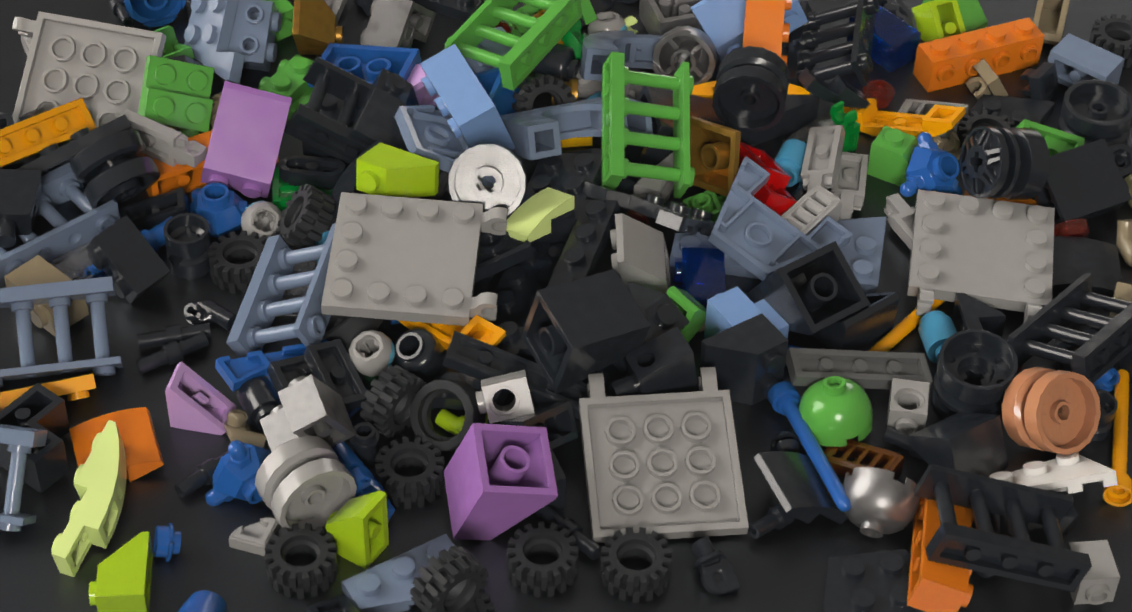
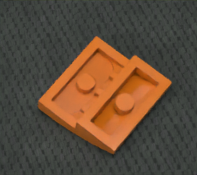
M147 407L131 408L104 414L69 429L78 467L81 464H85L91 453L95 436L99 432L102 433L108 420L116 422L123 440L126 454L127 479L130 482L164 465L150 411Z

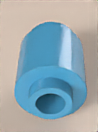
M798 139L786 140L774 160L791 176L786 187L794 186L802 179L800 175L807 144Z
M931 311L920 319L918 333L929 360L937 363L940 349L945 340L955 334L957 330L952 319L944 312Z

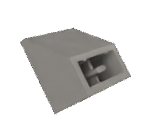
M623 213L615 214L616 229L610 230L612 248L617 250V253L611 254L612 268L621 275V280L626 284L633 282L666 294L671 287L670 258L663 232Z

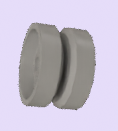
M309 435L291 439L278 446L264 459L255 479L258 494L267 507L272 509L273 515L282 528L286 527L288 532L292 531L291 524L296 523L299 524V529H304L305 523L312 524L313 531L318 526L325 529L330 515L334 511H339L349 499L355 498L357 489L354 477L345 465L339 462L337 454L329 443L319 436Z

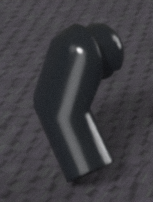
M212 300L189 302L183 309V315L190 324L216 323L228 331H231L237 316Z

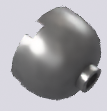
M679 26L666 32L657 42L653 51L654 62L652 65L655 74L673 76L683 61L689 62L690 75L694 77V86L708 82L714 73L717 63L716 47L710 36L701 29L691 26Z
M875 467L853 468L852 475L847 472L843 483L845 493L851 505L850 510L845 512V515L855 526L860 528L862 534L868 537L881 538L883 534L901 531L914 518L921 497L914 495V489L917 486L914 481L907 477L905 484L893 480L895 472Z

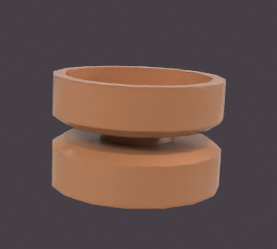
M1042 367L1025 369L1015 376L1005 391L1002 403L1003 424L1008 436L1019 446L1062 455L1077 453L1088 445L1098 429L1101 416L1098 393L1094 384L1084 375Z

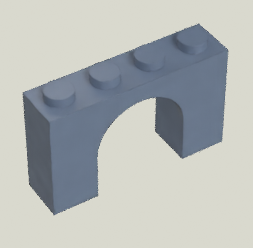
M602 97L500 115L514 143L515 149L512 151L517 156L528 160L562 155L561 140L602 137ZM629 98V101L641 102V101H638V100H634V99H630V98ZM630 114L624 117V127H628L629 131L653 134L652 117Z

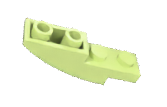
M108 420L102 433L99 432L95 436L91 453L85 464H81L77 468L74 476V486L80 500L76 501L73 505L70 521L64 532L56 536L52 545L51 554L59 572L71 577H75L92 544L107 548L121 514L126 490L127 467L123 440L114 421Z

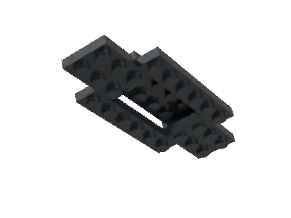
M562 153V155L539 159L527 185L522 203L519 206L539 191L549 187L574 196V210L552 219L551 233L530 242L534 257L504 270L494 292L498 294L496 320L489 321L506 331V336L496 346L497 348L532 361L534 357L522 339L521 334L537 291L594 275L609 240L610 230L615 226V214H620L621 211L618 200H606L603 202L598 199L593 200L583 193L586 181L599 185L602 180V154ZM494 275L474 283L473 297L487 291ZM443 366L437 380H461L472 385L477 392L482 391L481 380ZM503 389L497 391L493 396L494 402L503 406L509 392ZM452 393L439 395L432 405V408L465 410L462 401Z

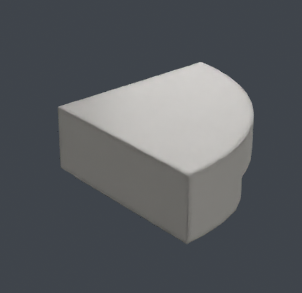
M270 517L260 518V522L250 524L244 528L242 525L236 528L229 536V547L265 556L266 543L270 544V537L273 534L277 535L281 526L276 518Z

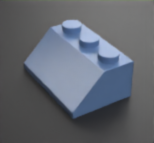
M702 0L690 7L702 31L710 36L714 43L720 62L733 50L742 48L746 0ZM792 0L791 11L785 10L784 23H790L789 33L808 22L798 0Z
M455 44L420 63L426 75L421 81L430 96L437 94L438 97L434 99V102L442 116L450 115L451 119L447 120V123L456 138L463 136L470 148L479 144H499L511 150L515 149L514 143L494 103Z

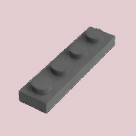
M789 348L786 355V364L792 386H810L830 376H839L852 380L864 389H891L892 378L929 382V388L933 383L924 353Z

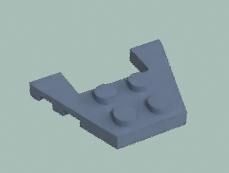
M192 0L189 25L184 33V45L191 46L195 59L200 63L214 68V72L223 79L239 84L245 55L237 52H227L239 0Z
M434 105L399 106L395 114V120L408 152L439 162L440 170L450 173L454 161L465 150L470 148L463 136L456 138L447 123V120L451 119L450 115L443 117L439 110H435ZM492 175L489 177L484 176L482 183L488 188H493L496 180Z
M746 156L741 163L708 240L762 281L777 269L836 241L839 248L846 246L850 242L853 233L829 216L807 236L756 199L754 195L768 182L770 173Z

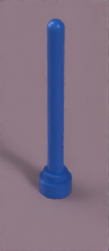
M788 381L775 384L770 388L767 395L771 406L777 413L786 415L837 508L842 512L849 511L851 508L850 500L845 493L841 481L810 427L802 419L799 412L800 395L798 391Z

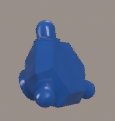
M920 133L917 138L918 146L914 148L905 173L907 181L900 186L901 195L904 197L917 195L918 189L962 195V188L958 185L959 181L956 179L960 170L956 157L948 151L938 148L930 133Z
M211 183L204 186L203 189L196 188L193 190L190 213L204 217L209 224L210 236L219 238L241 228L242 213L250 204H247V201H244L234 191L229 190L226 185Z
M239 440L232 441L228 446V453L220 458L212 476L213 488L207 492L205 496L206 502L211 506H217L224 501L229 502L234 498L248 501L250 504L261 502L262 498L256 489L255 479L259 467L271 453V450L243 443Z

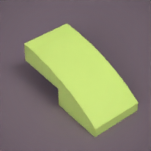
M549 187L539 191L519 206L506 220V232L509 233L511 238L522 242L529 241V243L551 233V220L574 210V196Z

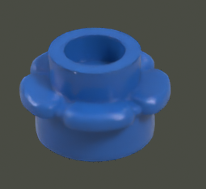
M168 523L167 526L157 525L153 542L154 557L165 558V562H169L172 554L179 555L181 547V531H174L172 523Z

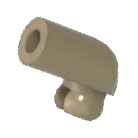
M1119 219L1117 220L1116 246L1123 260L1130 267H1132V220Z
M233 409L228 412L227 421L224 422V429L231 442L239 440L243 443L269 449L265 434L250 430L249 425L246 423L248 416L245 411Z

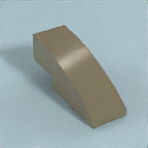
M1070 0L1037 1L1033 23L1045 35L1043 43L1057 45L1061 41Z

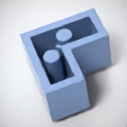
M737 286L707 299L704 339L761 313L787 339L789 324L764 299L753 303Z

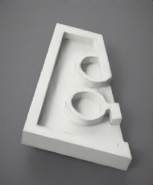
M1078 452L1069 455L1057 454L1055 459L1049 461H1032L1025 463L1023 469L1013 472H995L989 476L990 478L1043 490L1067 491L1068 494L1083 492L1082 484L1099 481L1104 488L1118 485L1116 470L1081 456Z

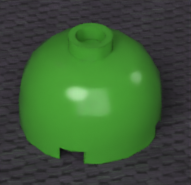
M839 376L821 379L811 384L800 399L799 412L802 419L810 427L819 445L828 447L847 446V439L858 436L859 442L865 439L872 431L873 410L871 401L863 387L852 380Z

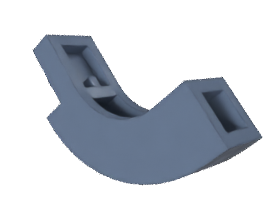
M625 30L603 31L590 34L583 39L580 76L583 80L602 81V66L611 51L625 53L626 67L653 69V51L663 35L634 34L633 31Z

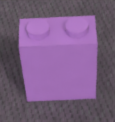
M225 81L203 166L201 182L207 184L221 183L226 185L228 189L239 191L249 198H267L292 98Z
M472 423L443 471L453 539L490 541L554 501L558 496L546 427Z

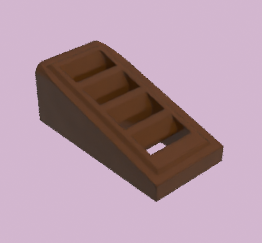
M847 439V446L827 447L824 451L835 473L844 478L847 472L852 475L853 468L875 467L895 472L893 480H897L902 474L905 457L893 451ZM838 450L844 452L841 458L834 457ZM851 457L856 458L854 462L848 461Z

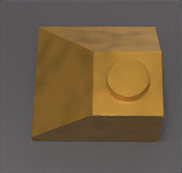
M294 0L292 35L299 54L322 55L329 43L343 44V26H338L336 15L324 0Z
M694 116L690 117V166L695 169L694 186L726 197L728 196L738 173L741 131Z

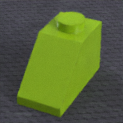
M933 0L912 8L918 33L923 42L966 32L957 0Z
M381 142L357 158L356 190L370 195L407 198L435 196L438 193L439 162Z
M381 490L349 499L339 511H334L330 515L325 526V530L333 536V542L336 543L337 555L365 570L389 545L387 494Z
M149 531L140 532L98 564L96 581H90L89 603L90 606H97L98 612H149L154 558Z

